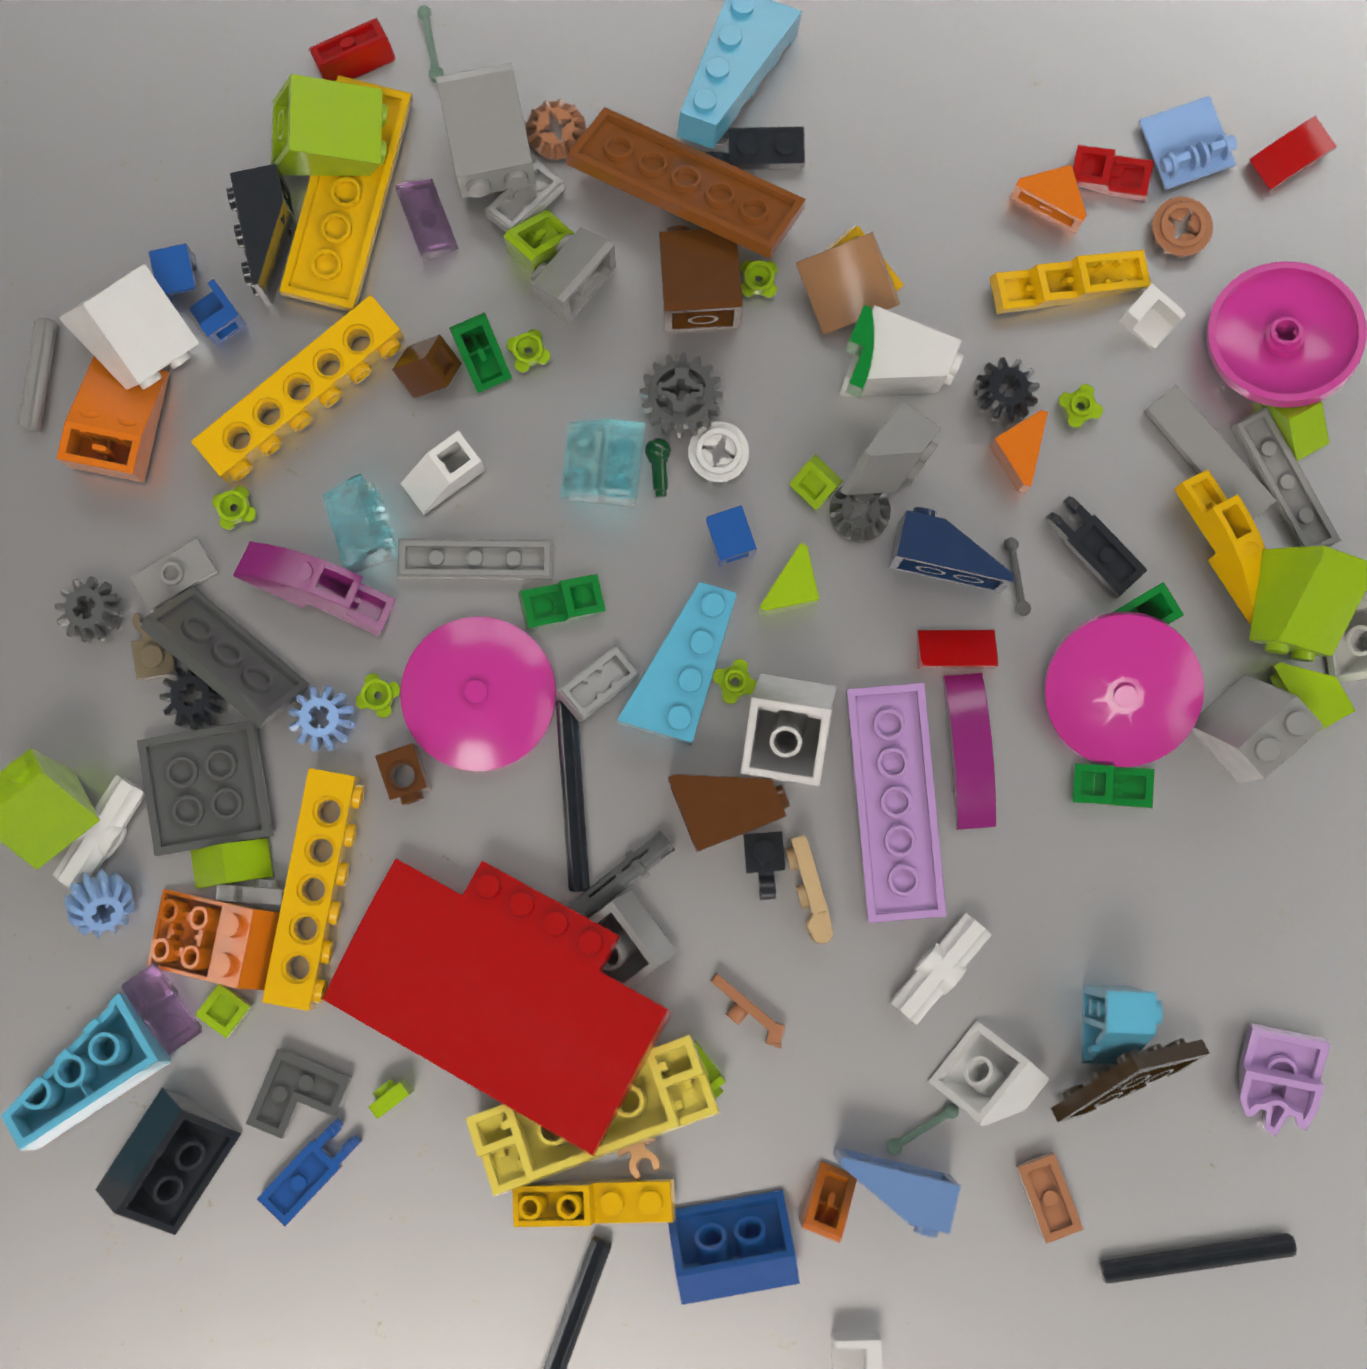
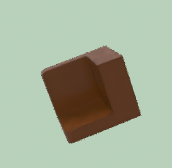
M439 334L408 346L392 371L414 398H418L448 387L462 362Z

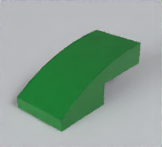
M866 305L862 308L846 348L847 352L859 356V359L845 393L858 398L861 397L865 387L874 351L875 331L872 308Z
M598 574L561 580L558 584L521 590L518 593L526 631L569 622L606 611Z
M1075 763L1073 803L1153 809L1155 769Z

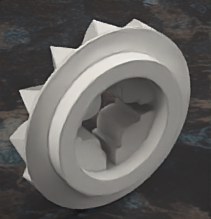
M712 422L709 429L704 426L699 428L698 435L691 438L688 449L689 461L695 473L708 482L726 483L740 476L748 464L750 454L749 444L745 435L736 426L726 422ZM722 438H724L725 452L730 454L731 457L728 459L721 458L716 467H713V454L709 453L706 449H716L718 443H721Z

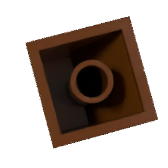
M681 225L671 226L666 231L659 232L664 331L740 328L743 302L737 244L706 229L689 230V227Z
M674 774L668 777V783L696 853L780 820L787 816L784 809L790 807L782 784L775 787L772 779Z

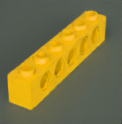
M369 295L191 440V443L224 481L230 483L233 479L234 481L243 479L253 469L252 464L263 455L268 457L275 453L282 446V439L292 431L295 433L308 426L313 419L311 415L322 406L328 408L335 404L341 398V391L352 382L357 384L363 381L371 373V366L381 358L386 360L395 355L402 346L401 342L405 339L400 328L372 295ZM368 337L370 339V344L365 350H352V344L357 338ZM327 362H340V368L337 373L331 376L322 374V369ZM298 386H310V393L305 399H293V392ZM279 409L280 417L277 422L271 425L263 423V417L267 411ZM239 434H250V442L245 448L234 449L233 443Z
M313 768L308 769L262 1003L310 1011L316 1008V1003L323 1002L322 999L327 985V981L321 979L324 964H330L334 951V941L329 940L332 925H338L342 910V902L337 901L339 886L345 887L349 875L350 865L349 863H344L347 847L353 848L357 834V825L352 824L354 810L361 808L364 799L365 787L360 786L361 778ZM330 801H335L340 807V816L333 823H327L322 816L323 807ZM326 839L331 843L333 853L329 860L321 862L316 858L314 850L319 841ZM314 878L320 879L325 886L323 897L317 901L311 899L307 893L308 883ZM305 917L312 918L317 924V933L310 940L304 938L299 931V925ZM297 956L304 957L309 963V973L305 978L295 976L292 971V962Z

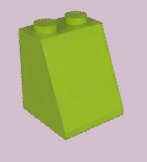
M290 74L273 99L271 164H276L282 175L371 176L380 164L384 163L386 158V142L381 140L382 127L385 126L387 120V105L382 103L383 89Z
M1327 546L1263 549L1249 641L1265 645L1264 651L1269 653L1288 654L1289 652L1291 653L1292 660L1301 662H1315V656H1332L1367 590V560Z
M32 748L19 758L13 760L0 772V842L36 870L100 821L77 775L71 769Z

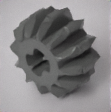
M88 577L85 584L79 579L73 580V592L65 588L60 590V594L67 598L66 602H59L54 605L56 610L65 612V614L57 619L58 625L62 627L68 626L66 635L71 638L80 635V639L84 643H90L93 636L100 641L106 640L105 628L117 631L119 627L116 623L112 622L113 617H123L124 615L123 610L114 608L122 600L121 596L117 593L111 594L113 586L106 581L99 585L98 579L95 577ZM89 602L96 606L91 609V617L83 614L88 611L87 604Z

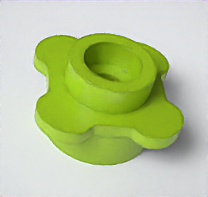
M746 260L741 264L740 271L743 274L741 290L744 297L750 298L752 295H763L765 298H772L776 295L777 287L774 284V276L778 272V267L773 261L753 262ZM757 276L762 277V281L756 282L755 278Z
M531 329L517 337H511L507 341V350L513 353L516 360L514 363L515 369L521 373L527 372L534 365H545L550 360V352L544 349L541 341L543 336L539 330ZM531 348L532 352L530 354H526L525 349Z
M1082 384L1077 391L1072 393L1064 392L1058 399V404L1063 408L1068 425L1073 428L1081 427L1089 419L1097 420L1103 414V407L1097 404L1093 396L1094 388L1091 385ZM1083 403L1084 408L1079 409L1077 404Z
M237 486L234 490L226 491L222 494L219 493L213 497L212 505L221 517L219 524L222 528L232 530L236 524L243 521L252 522L256 518V510L250 506L248 500L249 491L245 487ZM237 505L238 509L236 511H232L231 506Z
M737 659L733 662L732 666L726 669L718 668L713 673V681L719 684L723 692L722 699L727 704L736 703L737 699L745 694L752 695L757 684L756 680L751 679L747 671L748 663L743 659ZM737 678L739 680L738 685H733L731 680Z
M371 673L364 679L365 685L362 687L361 694L356 697V705L362 710L368 708L375 711L380 718H386L391 715V705L394 698L400 695L401 689L396 682L387 683L381 680L379 675ZM380 692L382 697L376 699L375 693Z

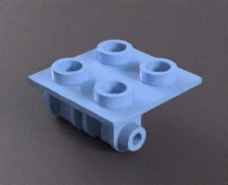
M1210 96L1139 120L1165 190L1236 166L1232 151L1237 149V141L1234 135L1227 136L1224 133Z

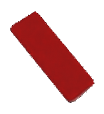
M377 18L309 48L322 78L331 81H337L338 75L355 79L395 60V54Z
M917 630L918 669H995L998 667L995 630Z

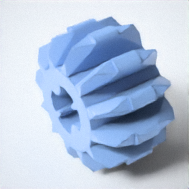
M312 686L309 688L311 700L299 694L296 696V700L303 707L301 710L289 709V715L299 718V721L289 725V729L293 732L303 730L297 738L299 744L304 745L311 739V750L318 752L322 742H324L327 750L333 751L335 750L333 737L346 743L348 737L341 730L343 727L348 729L355 728L356 724L354 722L344 719V717L355 713V709L353 706L341 707L346 702L347 696L344 693H339L333 698L334 690L331 686H325L322 696H320L319 690ZM328 709L329 713L326 715L329 721L328 725L324 727L318 724V728H316L315 725L318 722L315 716L318 711L326 713Z
M101 868L95 877H90V875L84 872L82 883L71 882V893L65 895L64 900L67 909L66 915L72 926H77L78 931L83 936L93 931V934L98 939L105 930L115 934L117 924L128 925V914L135 911L131 886L126 881H123L117 872L107 876L106 872Z

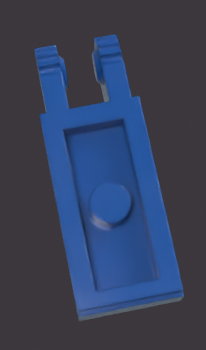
M339 1118L317 1140L315 1138L311 1140L257 1198L284 1226L342 1167L341 1163L361 1143L362 1140L356 1135L353 1138H349L335 1157L323 1147L342 1130L344 1123Z

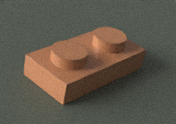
M1053 1152L1015 1166L1043 1241L1046 1244L1083 1230L1057 1158Z

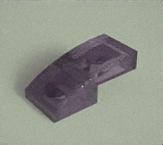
M155 962L122 984V989L133 1007L169 1055L202 1033L201 1024L180 1000L178 990Z

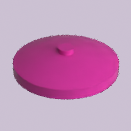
M1283 261L1267 263L1247 270L1233 279L1222 290L1210 313L1206 339L1209 356L1214 368L1223 381L1233 390L1247 399L1260 404L1288 408L1305 406L1321 401L1337 392L1348 382L1362 358L1367 339V326L1365 315L1358 299L1339 278L1324 269L1310 264Z
M1113 612L1087 620L1073 629L1061 641L1047 667L1044 696L1053 727L1072 750L1099 764L1113 765L1115 767H1132L1162 758L1186 739L1195 726L1202 709L1204 680L1201 666L1194 651L1176 629L1150 615L1137 612Z
M490 617L457 619L431 632L411 654L401 681L402 713L414 739L429 755L438 761L465 771L484 772L497 770L525 757L539 744L546 734L556 706L555 678L551 665L540 646L517 626Z

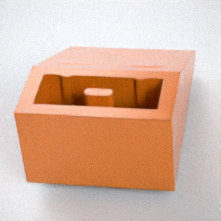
M94 356L65 420L56 459L72 469L145 483L170 372L160 370L159 373L162 378L144 390L140 385L126 390Z
M163 889L147 966L237 989L264 990L280 912Z

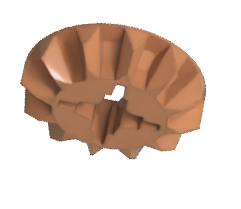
M562 99L552 102L544 100L542 105L532 109L526 123V134L531 148L540 156L551 160L567 158V153L586 131L584 117L577 110L575 104L570 105ZM550 117H553L559 125H567L562 128L561 142L553 132H545L550 129Z
M1175 197L1167 200L1157 209L1153 218L1151 229H1153L1155 237L1154 243L1159 244L1164 249L1165 254L1171 253L1178 255L1180 258L1193 254L1196 255L1208 244L1212 236L1213 221L1209 211L1202 203L1193 198ZM1186 216H1189L1186 229L1191 233L1184 232L1181 237L1174 238L1176 227L1172 222L1178 224Z

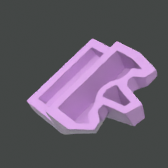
M1249 1023L1239 1062V1098L1246 1117L1253 1116L1259 1110H1263L1264 1128L1274 1136L1278 1134L1285 1120L1290 1116L1295 1118L1298 1127L1307 1130L1318 1112L1325 1087L1321 1082L1330 1048V1042L1327 1038Z

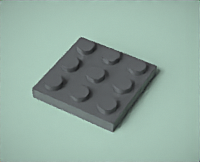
M244 721L137 740L154 856L274 836L257 726L253 722Z

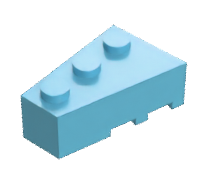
M1083 985L1082 1063L1118 1065L1116 1058L1133 1049H1138L1140 1052L1156 1035V1025H1160L1162 1022V1002L1157 1000V992L1131 986Z

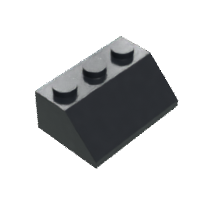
M161 1088L95 1190L114 1214L176 1235L241 1133L195 1101Z

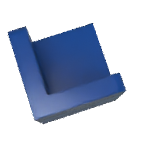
M186 243L148 251L153 277L172 304L173 294L196 289L193 270L197 269L196 259Z
M212 279L207 283L212 292L190 307V312L198 321L206 336L217 346L247 324L216 281Z
M742 505L706 518V524L715 547L714 554L719 567L755 555L757 548Z

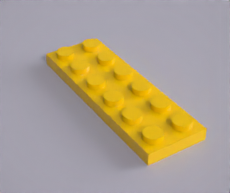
M338 75L337 82L383 89L382 103L387 105V120L385 126L382 127L381 140L386 142V158L384 163L380 164L371 176H310L279 292L283 296L350 312L359 302L413 97L408 92Z

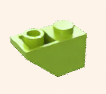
M1276 662L1270 666L1274 673L1269 676L1272 685L1296 695L1324 725L1320 730L1356 711L1335 676L1281 662Z

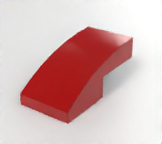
M1315 115L1258 152L1249 161L1271 192L1302 169L1305 170L1337 148V146Z
M1078 145L1073 172L1079 187L1107 195L1146 202L1154 160L1117 156L1116 149Z

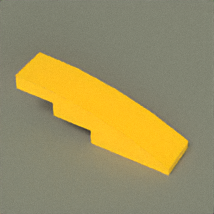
M1144 250L1082 255L1075 257L1071 261L1036 264L1028 270L998 272L989 277L997 314L1035 310L1100 299L1147 289L1151 285Z

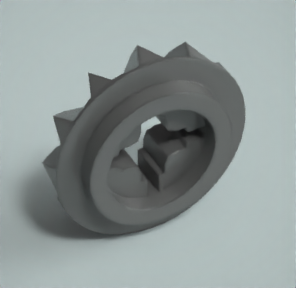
M841 486L834 494L830 503V519L834 528L843 537L853 541H868L880 535L887 527L891 514V505L886 493L845 495L840 491ZM851 497L859 504L873 501L867 511L868 519L871 523L867 519L864 520L862 516L853 517L850 520L847 519L854 510Z

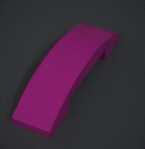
M982 673L943 676L955 783L953 796L956 830L996 827L993 746Z

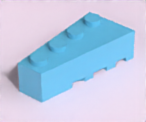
M772 0L724 1L680 111L677 137L711 149L715 147L740 113L742 106L757 91L762 79L769 70L774 68L780 60V55L797 37L802 15L801 10Z
M702 582L698 583L617 719L618 724L692 746L737 595L736 592Z
M118 992L108 1003L109 1006L97 1018H93L83 1029L84 1032L68 1049L65 1048L54 1059L55 1062L41 1077H37L1 1115L19 1150H38L172 1062L134 995Z

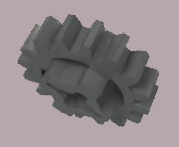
M681 353L679 361L674 362L670 355H666L667 365L662 367L654 362L652 366L655 375L644 374L643 376L644 383L649 387L640 389L641 398L648 400L641 404L643 413H652L649 417V422L652 426L660 422L662 423V434L666 435L671 428H674L678 438H682L684 429H690L693 436L698 435L697 426L699 424L708 429L711 427L709 415L718 417L720 415V408L714 403L723 402L724 399L723 392L717 391L722 386L720 377L711 378L714 374V367L711 364L701 368L702 360L700 356H697L693 362H688L686 353ZM690 374L699 378L705 387H703V384H696L690 378ZM674 375L667 382H663L668 377ZM681 390L687 391L684 400H677L676 397L679 396ZM658 404H661V407H668L673 412V417L663 412ZM701 408L696 414L689 416L694 410Z

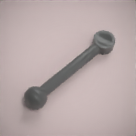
M1009 537L1004 541V548L1009 552L1012 573L1015 574L1014 584L1018 601L1015 605V612L1018 616H1026L1030 613L1031 606L1025 601L1016 552L1019 542L1016 538Z

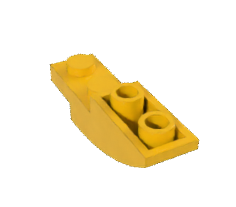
M1207 469L1183 481L1174 490L1216 553L1208 559V562L1251 625L1259 582L1262 552L1266 547L1249 511L1237 494L1227 499Z
M633 1177L532 1183L512 1190L514 1227L591 1226L594 1223H659L676 1220L674 1179L637 1180Z

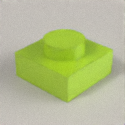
M814 455L797 473L789 485L811 507L817 510L841 485L843 480L817 455Z
M218 984L195 1016L227 1039L230 1038L253 1005L228 986Z
M391 1078L372 1093L377 1100L368 1107L374 1116L379 1119L414 1090L406 1079H403L396 1085Z

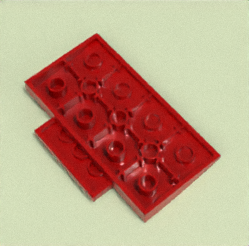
M395 859L362 918L322 999L592 1156H595L672 1014V1011L602 973L604 966L620 939L619 935L484 861H481L463 895L404 862Z

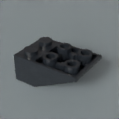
M276 164L230 173L232 187L226 188L230 208L232 211H236L240 223L234 225L237 244L239 248L244 249L247 261L241 262L246 285H251L254 296L259 295L267 307L272 306L297 227L290 189Z

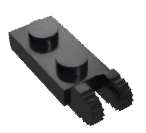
M804 126L728 128L717 143L728 144V153L723 151L705 152L742 170L804 168Z
M1068 496L1063 501V506L1069 514L1083 525L1074 532L1054 512H1051L1046 517V522L1059 537L1066 540L1064 543L1115 597H1120L1147 571V568L1095 514L1092 516L1076 499Z

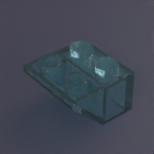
M607 418L570 422L560 498L637 508L646 433L645 423Z
M358 474L322 495L345 569L356 573L394 561L392 549L398 548L391 526H388L386 520L381 518L380 513L386 512L381 492L379 489H376L374 482L368 483L362 474Z

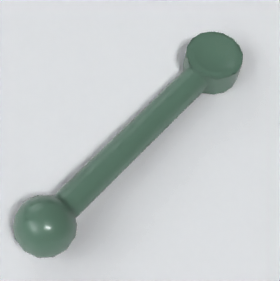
M422 5L417 9V16L422 20L431 64L429 77L432 82L437 83L436 77L444 76V72L438 65L429 20L432 11L428 6Z
M948 1104L945 1106L944 1112L902 1138L890 1139L887 1142L888 1152L892 1155L899 1154L905 1144L946 1119L957 1118L959 1108L955 1104Z

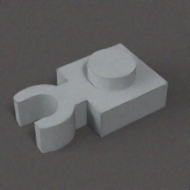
M255 879V887L217 885L216 900L281 905L284 889L279 888V881Z

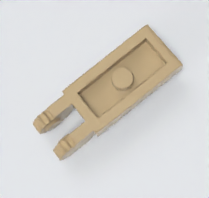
M799 835L789 838L791 847L785 848V853L790 870L798 869L802 884L795 887L801 908L809 907L810 915L805 923L807 930L810 932L808 935L811 936L814 942L820 943V945L822 943L826 944V942H830V939H833L832 923L807 836Z

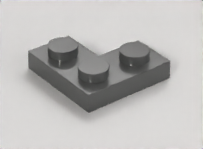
M279 1048L274 1055L246 1124L283 1139L287 1134L299 1103L335 1117L338 1114L352 1078Z

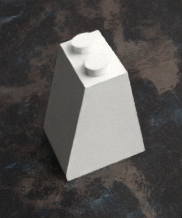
M145 263L118 278L59 317L63 324L126 390L140 385L143 390L162 378L159 373L162 368L168 364L172 369L180 366L192 357L189 350L199 344Z
M874 305L872 310L875 331L874 351L869 375L861 397L938 394L943 384L950 386L964 357V354L958 352L962 340ZM854 355L839 394L844 397H855L845 392L859 359L857 355Z

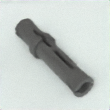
M659 830L655 836L635 852L628 851L625 854V860L600 878L588 890L569 902L570 908L589 919L640 877L645 879L650 875L648 871L671 852H674L675 848Z

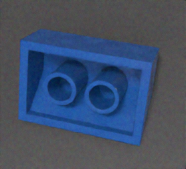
M783 1190L675 1209L676 1220L668 1222L676 1280L682 1305L800 1284Z

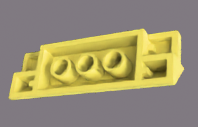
M687 1035L652 1049L595 1156L504 1104L465 1119L477 1156L482 1158L493 1196H498L720 1113L708 1079L709 1074L691 1035Z

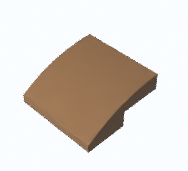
M873 232L796 262L823 335L856 323L864 305L871 307L872 310L874 305L886 310L900 305Z

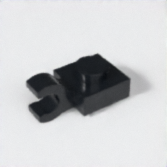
M779 831L743 834L746 874L758 873L760 900L775 899L776 885L774 872L785 871L783 833Z

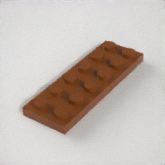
M606 107L601 110L567 153L568 166L769 259L805 207V198Z

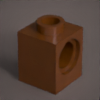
M411 743L375 756L390 801L396 802L400 800L402 806L425 799L423 792L431 790V786L417 745ZM402 766H410L415 774L413 782L407 787H400L395 780V774Z

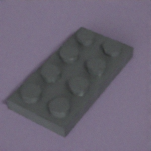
M194 586L146 616L140 627L258 728L263 727L295 702L297 695H304L310 683Z

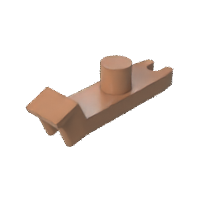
M716 973L710 981L735 1001L726 1012V1015L739 1025L750 1014L768 1029L765 1043L781 1048V1040L786 1026L774 1022Z

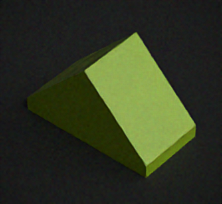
M546 209L507 230L504 240L507 252L533 274L541 263L546 262L548 264L555 257L557 245L568 233L571 235L575 233Z
M1322 401L1288 408L1261 404L1262 408H1268L1297 461L1329 444Z
M802 542L799 544L759 606L758 613L767 616L817 605L820 599L808 546Z
M269 838L223 843L190 851L196 889L275 877Z

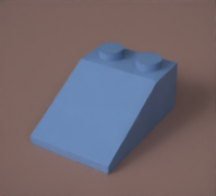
M835 1146L833 1154L838 1163L908 1222L909 1225L913 1226L914 1232L935 1238L938 1237V1232L950 1234L960 1191L959 1183L950 1174Z

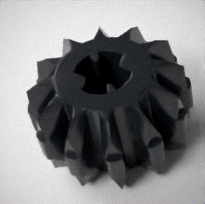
M1005 357L999 359L997 367L989 362L984 367L985 374H979L975 379V383L981 388L975 390L973 397L978 400H985L979 407V410L983 413L991 408L994 411L991 415V420L994 422L999 419L1002 413H1004V418L1008 424L1013 423L1016 414L1021 418H1025L1029 414L1027 406H1035L1038 402V398L1032 393L1040 388L1039 382L1028 381L1034 373L1032 368L1024 372L1019 370L1022 365L1021 359H1016L1012 367H1009ZM1002 384L1009 385L1007 390L1010 388L1014 390L1010 397L1004 396L1006 391L1002 394L999 392Z
M176 667L174 674L177 680L173 681L168 678L163 680V684L171 688L170 693L159 695L160 700L171 702L163 710L164 714L167 716L176 714L175 725L182 727L188 721L190 729L193 730L199 729L201 719L206 725H213L214 718L211 712L224 714L225 709L216 704L217 700L225 699L189 668L186 674L182 668ZM194 690L201 692V698L195 699L194 703L187 701V695L193 694Z

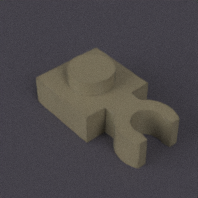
M139 613L133 614V626L141 633L142 640L131 641L137 680L143 681L175 675L174 669L178 667L176 657L140 628L143 623L142 615Z

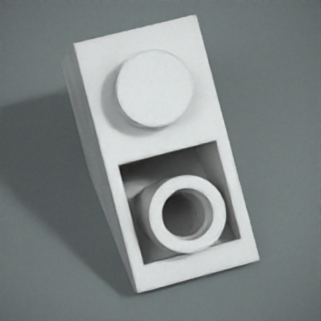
M458 430L426 453L400 484L423 515H425L484 472L485 467Z

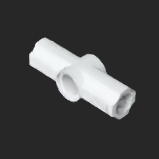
M120 775L114 777L95 807L100 821L73 841L52 874L59 882L70 888L71 882H83L84 872L90 875V877H94L104 860L110 858L116 852L126 836L127 829L125 827L144 800L145 791L142 787Z
M964 913L939 944L936 942L921 957L914 967V974L903 984V987L893 996L889 1003L913 1024L917 1025L942 994L946 995L960 981L967 970L965 966L980 951L992 934L977 920Z

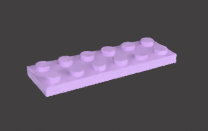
M915 683L847 689L846 699L867 923L946 917L925 684Z

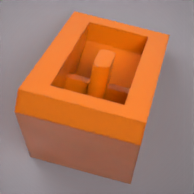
M1071 164L1019 178L1010 195V198L1074 233L1077 232L1087 215Z
M1038 411L994 438L989 445V448L1017 492L1026 493L1032 486L1048 415L1046 411Z
M821 1161L798 1218L801 1227L840 1243L857 1179L849 1172Z

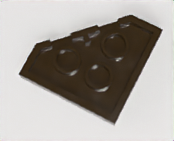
M1184 1038L1175 1040L1164 1047L1161 1043L1155 1044L1141 1053L1138 1049L1130 1050L1116 1058L1118 1065L1114 1068L1105 1067L1092 1073L1088 1077L1091 1082L1086 1086L1079 1084L1063 1092L1064 1100L1053 1106L1051 1110L1058 1123L1082 1117L1095 1111L1097 1106L1106 1104L1116 1098L1119 1100L1147 1087L1148 1083L1159 1080L1166 1075L1170 1077L1183 1071L1210 1054L1203 1039L1186 1043Z

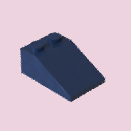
M914 507L913 511L906 510L899 521L888 568L1001 593L1013 583L1015 574L948 520L936 517V511L923 507Z

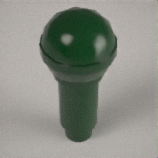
M662 438L649 440L645 447L646 457L652 467L653 490L656 497H666L668 489L666 462H668L671 448L669 443Z

